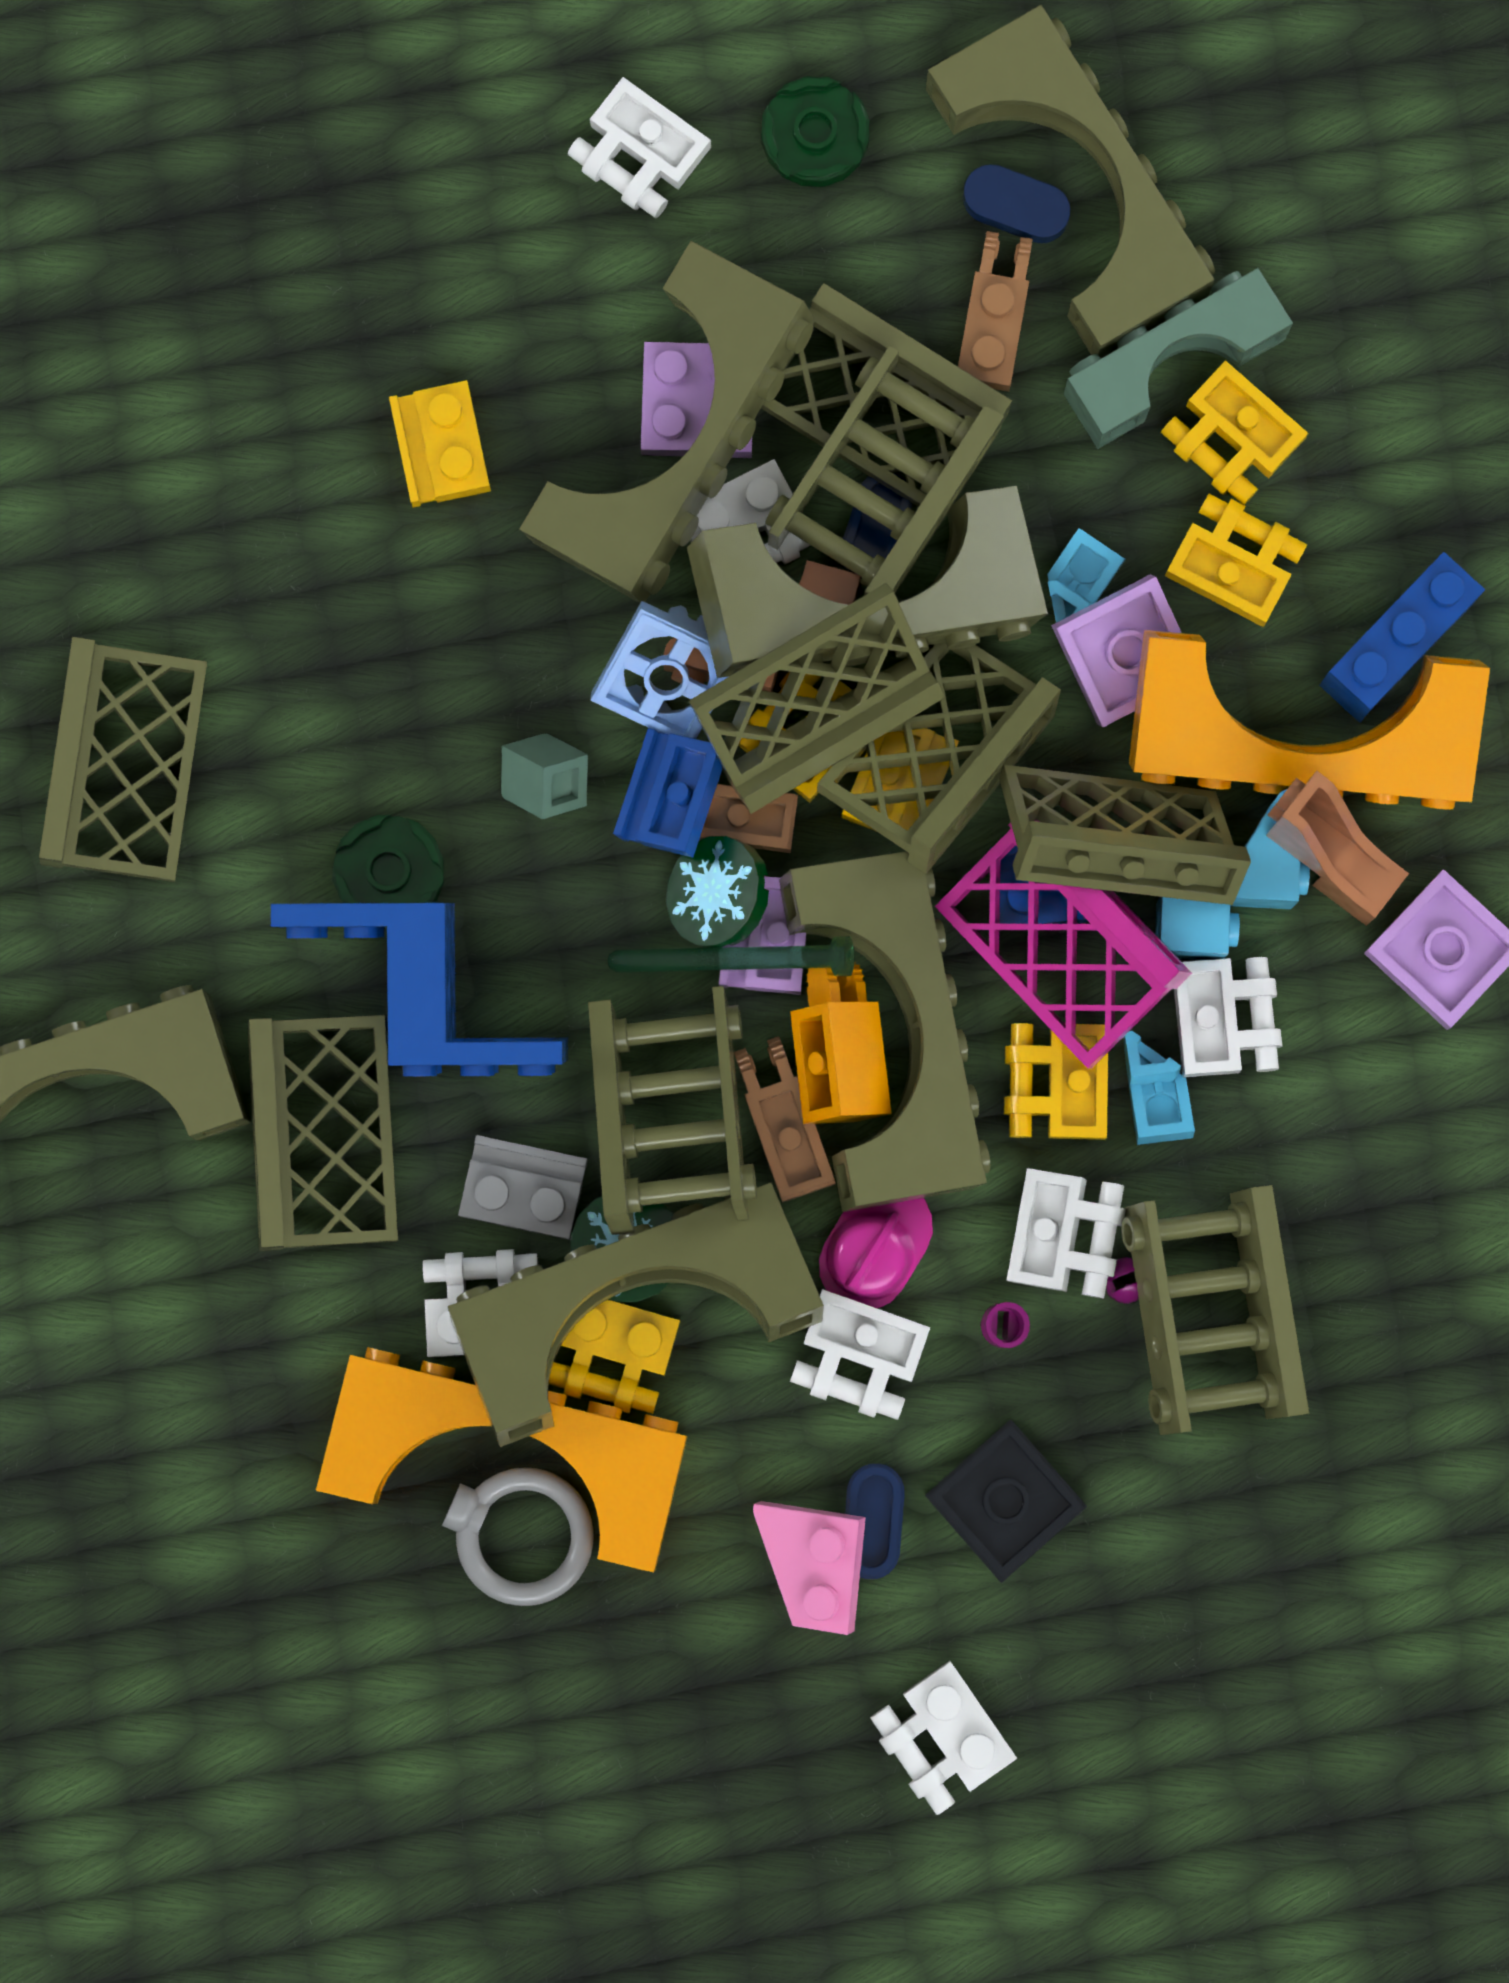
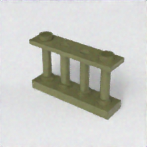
M890 345L880 360L871 356L855 382V385L861 388L858 395L791 498L789 499L781 495L765 521V524L771 527L768 535L769 546L778 551L789 532L861 576L860 583L867 587L864 596L885 583L896 594L997 437L1004 419L1003 415L987 405H984L976 419L969 415H966L963 419L892 375L897 367L899 351ZM879 393L952 438L950 444L957 449L946 466L939 461L934 465L862 421ZM849 439L922 484L920 490L927 495L916 512L908 507L905 511H902L832 467ZM819 486L892 530L890 536L897 540L886 559L879 554L875 558L871 557L802 514Z
M724 986L712 987L714 1013L637 1023H627L626 1018L617 1019L611 999L588 1002L603 1212L612 1235L634 1233L633 1213L642 1212L645 1205L730 1195L737 1220L749 1219L747 1199L757 1198V1185L754 1165H744L733 1040L743 1038L739 1005L729 1006ZM717 1036L719 1066L632 1076L630 1070L622 1071L621 1053L630 1052V1046ZM721 1088L724 1119L636 1129L635 1124H626L625 1106L634 1105V1099ZM726 1142L727 1173L640 1183L639 1177L630 1178L629 1159L638 1158L639 1152Z
M1272 1185L1253 1187L1230 1193L1231 1204L1228 1210L1158 1219L1155 1200L1124 1207L1126 1209V1217L1123 1219L1121 1226L1122 1239L1125 1248L1132 1254L1153 1387L1148 1398L1149 1410L1153 1421L1159 1425L1160 1435L1192 1431L1190 1413L1257 1403L1264 1408L1266 1419L1309 1414ZM1230 1232L1234 1237H1237L1240 1261L1236 1267L1167 1276L1162 1247L1163 1241ZM1237 1289L1246 1294L1249 1318L1246 1323L1176 1333L1171 1299ZM1250 1346L1255 1351L1259 1374L1254 1381L1185 1391L1180 1356Z

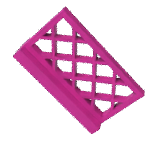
M1010 822L1008 826L1011 829L935 907L1087 1068L1092 1069L1171 989H1177L1192 972L1114 891L1030 881L1029 883H1000L1001 860L1015 845L1017 846ZM990 872V883H979ZM971 890H990L989 923H969L955 906ZM1000 890H1029L1028 924H1000ZM1039 890H1059L1067 898V924H1038ZM1077 910L1090 924H1077ZM977 930H989V943ZM999 930H1028L1027 964H1008L999 955ZM1038 930L1067 931L1066 964H1038ZM1077 931H1098L1106 939V964H1077ZM1116 951L1129 964H1116ZM1014 970H1027V983ZM1037 971H1066V1004H1046L1037 995ZM1076 971H1106L1105 1005L1076 1004ZM1116 971H1136L1152 987L1136 1005H1115ZM1053 1011H1066L1065 1024ZM1076 1011H1105V1035L1089 1050L1075 1035ZM1115 1011L1128 1012L1115 1024Z

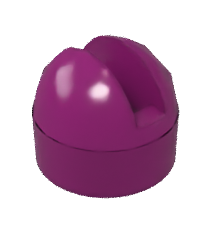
M1132 1258L1117 1259L1114 1277H1108L1105 1292L1112 1300L1118 1303L1129 1304L1139 1300L1136 1282L1130 1283L1116 1291L1112 1281L1135 1271Z
M1002 1302L990 1306L985 1311L980 1326L982 1335L988 1343L997 1348H1013L1020 1345L1027 1338L1030 1330V1321L1027 1313L1021 1306L1012 1302ZM998 1311H1004L1002 1325L1003 1340L997 1338Z

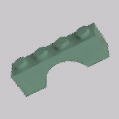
M1259 268L1243 277L1239 271L1227 275L1211 288L1213 294L1196 304L1192 299L1179 303L1164 315L1166 320L1164 323L1150 331H1147L1145 326H1141L1129 332L1117 342L1116 345L1119 349L1100 359L1098 354L1090 355L1071 368L1069 371L1071 377L1067 379L1064 396L1097 449L1145 422L1150 409L1149 377L1169 357L1186 351H1207L1218 354L1237 367H1240L1286 340L1293 322Z

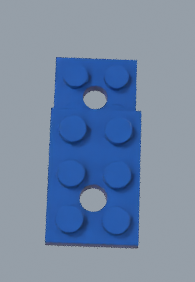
M455 903L271 904V927H286V938H328V927H344V938L384 937V926H387L388 1066H402L403 1076H437V1074L442 1073V1065H460V1076H494L495 1073H499V1065H518L519 1076H547L556 1072V1065H562L568 1061V1037L456 1038Z

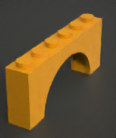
M1144 630L1129 764L1134 772L1142 773L1141 780L1145 782L1174 784L1176 776L1198 778L1197 785L1211 789H1230L1232 781L1254 783V791L1267 794H1279L1287 789L1296 777L1306 784L1313 774L1318 771L1336 786L1342 798L1343 791L1365 793L1366 801L1379 804H1398L1399 796L1421 798V805L1425 807L1445 810L1454 809L1455 801L1472 803L1490 668L1480 660L1424 655L1420 673L1410 694L1402 705L1381 724L1368 732L1345 741L1323 745H1297L1277 741L1258 734L1241 724L1223 708L1210 683L1206 665V642L1200 635Z
M367 1347L364 1358L350 1355L316 1491L369 1504H378L389 1476L396 1466L416 1447L429 1439L452 1430L491 1426L476 1384L453 1380L456 1368L428 1361H422L420 1371L399 1367V1354ZM548 1391V1401L552 1411L554 1427L530 1435V1437L541 1441L559 1453L576 1470L587 1486L594 1501L599 1521L600 1545L597 1559L654 1573L688 1436L676 1433L679 1423L676 1421L645 1414L643 1425L620 1420L622 1408L589 1401L587 1412L565 1407L567 1395Z

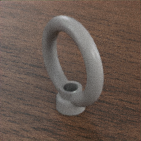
M514 1468L499 1472L486 1479L476 1489L460 1483L442 1526L456 1532V1547L459 1560L473 1584L489 1597L515 1606L543 1604L567 1592L584 1573L593 1549V1523L590 1512L581 1495L563 1478L537 1468ZM516 1491H535L550 1497L564 1511L570 1525V1547L561 1566L548 1577L531 1583L513 1582L499 1576L486 1563L479 1545V1530L489 1507L499 1498Z

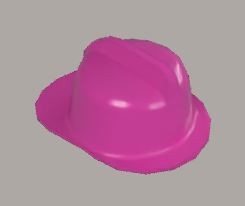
M920 1198L843 1212L825 1241L819 1257L820 1278L826 1291L877 1309L891 1303L903 1290L928 1248L933 1234L932 1214L925 1199Z

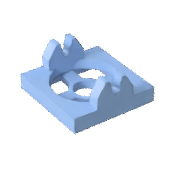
M641 601L591 692L590 701L648 728L655 729L660 733L669 735L672 733L696 739L702 726L691 705L683 709L671 710L665 701L674 700L681 695L693 699L728 678H717L703 616L700 615L697 621L688 617L686 608L681 605L670 608L667 613ZM671 636L677 639L668 655L658 656L654 659H649L634 651L638 645L652 638ZM694 647L701 652L708 664L709 681L707 685L689 677L685 662ZM661 665L674 666L683 676L682 683L673 690L665 691L658 689L650 680L652 671ZM624 669L644 677V685L648 691L645 696L643 695L642 687L637 684L626 687Z

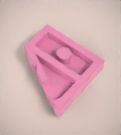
M765 1501L755 1503L753 1514L792 1626L844 1635L854 1632L866 1517Z

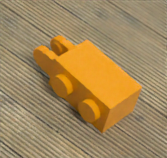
M815 962V964H811V967L808 968V974H806L809 1007L790 1011L803 1124L858 1122L892 1114L879 1003L867 1002L866 986L863 981L864 975L862 974L863 969H860V965L856 964V962H841V964H837V968H834L830 962Z

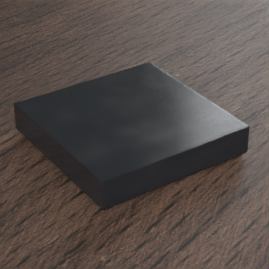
M1011 1419L924 1495L1001 1583L1087 1507Z

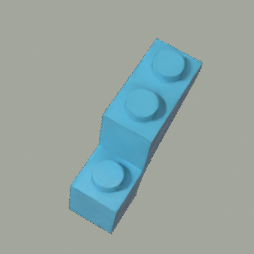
M1287 789L1281 791L1276 796L1244 846L1247 848L1251 863L1233 905L1160 897L1157 901L1155 935L1178 959H1224L1229 954V947H1237L1240 919L1238 913H1230V906L1292 909L1299 902V895H1307L1310 869L1266 836L1276 823L1267 815Z

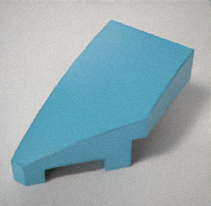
M1078 528L1047 574L1056 623L1096 603L1126 560L1080 528Z
M1129 1031L1123 1037L1137 1145L1193 1138L1195 1128L1186 1077L1183 1078L1180 1074L1181 1065L1170 1057L1165 1059L1141 1042V1037L1138 1034Z

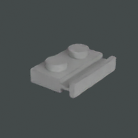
M476 1135L458 1216L571 1240L588 1159Z

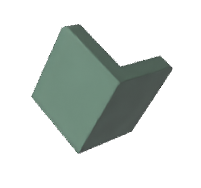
M540 734L502 745L501 794L504 799L541 819L587 806L588 754L549 734Z

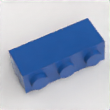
M1443 552L1337 662L1319 686L1360 723L1465 614L1485 589Z

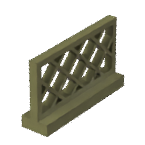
M823 283L813 298L809 310L814 317L812 321L813 328L819 329L834 339L838 357L807 363L803 349L797 354L800 365L788 367L796 353H793L783 370L785 373L784 379L802 375L808 403L786 407L773 399L770 402L765 401L761 409L824 447L831 435L822 430L818 411L848 404L850 407L859 392L854 393L848 365L866 362L871 356L880 360L889 345L899 351L897 367L892 375L963 419L966 415L976 419L984 405H987L1003 415L1004 422L1008 416L1012 400ZM843 345L851 349L855 353L845 355ZM840 367L846 395L815 401L809 373ZM880 393L877 398L885 397ZM888 399L893 424L876 427L875 429L885 435L896 434L897 442L906 447L903 432L931 425L920 418L901 422L897 404ZM811 412L813 423L800 415ZM934 427L940 453L922 458L933 465L939 461L946 466L955 450L948 452L944 433ZM848 445L844 447L838 456L839 458L872 477L896 494L909 500L917 507L921 505L926 494L916 489L913 478L905 474V482L893 474L901 472L890 464L880 466L869 459L867 450L859 445L860 453Z
M885 583L689 700V703L723 766L722 770L726 778L752 814L944 699L945 696L939 682L929 671L894 591ZM884 607L886 608L888 615L879 635L860 632L867 617ZM829 640L839 642L830 664L811 661L817 647ZM855 644L873 647L864 669L846 667ZM888 650L906 652L907 658L885 671L879 672ZM779 670L790 671L781 693L762 691L768 676ZM805 674L824 676L816 698L796 696ZM840 679L858 682L855 689L835 701H830ZM728 700L741 701L732 723L713 720L709 713ZM756 703L775 706L767 727L747 725ZM791 708L809 711L805 719L786 730H782ZM741 738L761 740L758 747L733 760Z
M72 637L39 854L40 865L62 869L63 866L175 882L207 668L206 661L95 644V640ZM105 660L128 663L141 681L118 698H115L102 681ZM141 666L158 669L148 676ZM170 670L194 674L191 694L173 707L170 706L153 683ZM147 687L165 713L139 730L121 705ZM101 692L109 704L97 712ZM189 706L187 725H185L177 714ZM115 710L133 736L107 753L95 738L94 729L97 722ZM171 719L185 737L183 749L163 762L145 737ZM139 742L157 767L131 785L113 760ZM93 746L101 759L89 767ZM181 760L179 780H177L169 768ZM107 765L125 790L99 808L86 792V783L88 777ZM163 773L177 792L176 800L172 806L155 817L137 791ZM131 796L149 822L123 840L105 817V814ZM85 801L93 813L81 821L83 803ZM173 815L171 834L169 835L161 823ZM97 820L101 822L117 843L115 847L100 858L76 854L79 833ZM155 828L169 846L166 868L141 864L128 846ZM123 851L130 862L111 859Z
M946 642L934 644L924 656V660L929 671L932 672V675L939 682L944 696L945 691L975 688L979 709L948 712L945 696L944 699L938 702L940 713L914 716L889 731H903L907 753L876 756L874 741L835 763L817 785V792L909 853L908 863L924 874L928 873L999 786V776L1003 765H1016L1055 717L1060 688L1043 677L1037 684L1033 683L977 645L952 650L969 661L971 675L942 678L939 662L949 651ZM1004 684L1019 694L1012 705L988 708L984 686ZM999 720L992 728L990 721ZM982 723L984 739L980 744L955 747L951 725ZM942 726L946 748L916 751L912 730ZM867 749L868 757L859 758ZM966 759V761L959 768L958 760ZM949 761L952 778L947 784L922 786L919 764ZM910 766L914 788L883 791L879 769ZM870 770L874 792L852 794L838 785V782L848 772ZM926 799H934V800L929 804V806L926 807V802H925V800H926ZM916 801L919 818L907 831L888 818L885 804ZM877 805L878 811L871 806Z
M1003 765L999 780L1018 847L1012 865L1016 880L1233 905L1250 866L1251 859L1246 847L1233 844L1216 791ZM1020 787L1035 789L1046 797L1038 800ZM1074 794L1087 795L1099 804L1093 807ZM1128 801L1141 802L1152 809V811L1147 814ZM1059 805L1078 818L1071 822L1052 808ZM1181 807L1201 809L1205 817L1199 820ZM1112 811L1132 825L1124 828L1106 815ZM1166 818L1183 829L1184 832L1179 835L1159 821Z
M385 1015L272 1021V1018L249 1019L247 1034L259 1251L398 1241ZM373 1029L374 1053L360 1068L335 1047L349 1030ZM321 1031H339L330 1042L319 1033ZM307 1032L324 1048L302 1071L285 1056L283 1033ZM328 1053H331L354 1074L333 1098L308 1076ZM374 1061L376 1082L364 1073ZM285 1067L297 1076L287 1089ZM358 1079L377 1094L378 1108L364 1124L359 1122L338 1103ZM301 1082L306 1084L327 1103L307 1127L295 1119L288 1112L287 1098ZM332 1108L357 1130L337 1154L311 1133ZM377 1118L379 1123V1138H377L370 1130H368L370 1125ZM288 1123L300 1133L291 1145L289 1144ZM361 1135L380 1150L381 1165L367 1181L341 1159ZM305 1138L330 1159L329 1163L310 1184L291 1169L290 1154ZM335 1164L360 1186L358 1191L340 1211L314 1189ZM380 1174H382L383 1196L371 1186ZM292 1180L303 1189L302 1193L294 1201L292 1198ZM366 1191L384 1208L385 1230L361 1231L344 1214ZM308 1194L334 1216L319 1234L295 1235L293 1211ZM338 1221L351 1231L328 1233Z

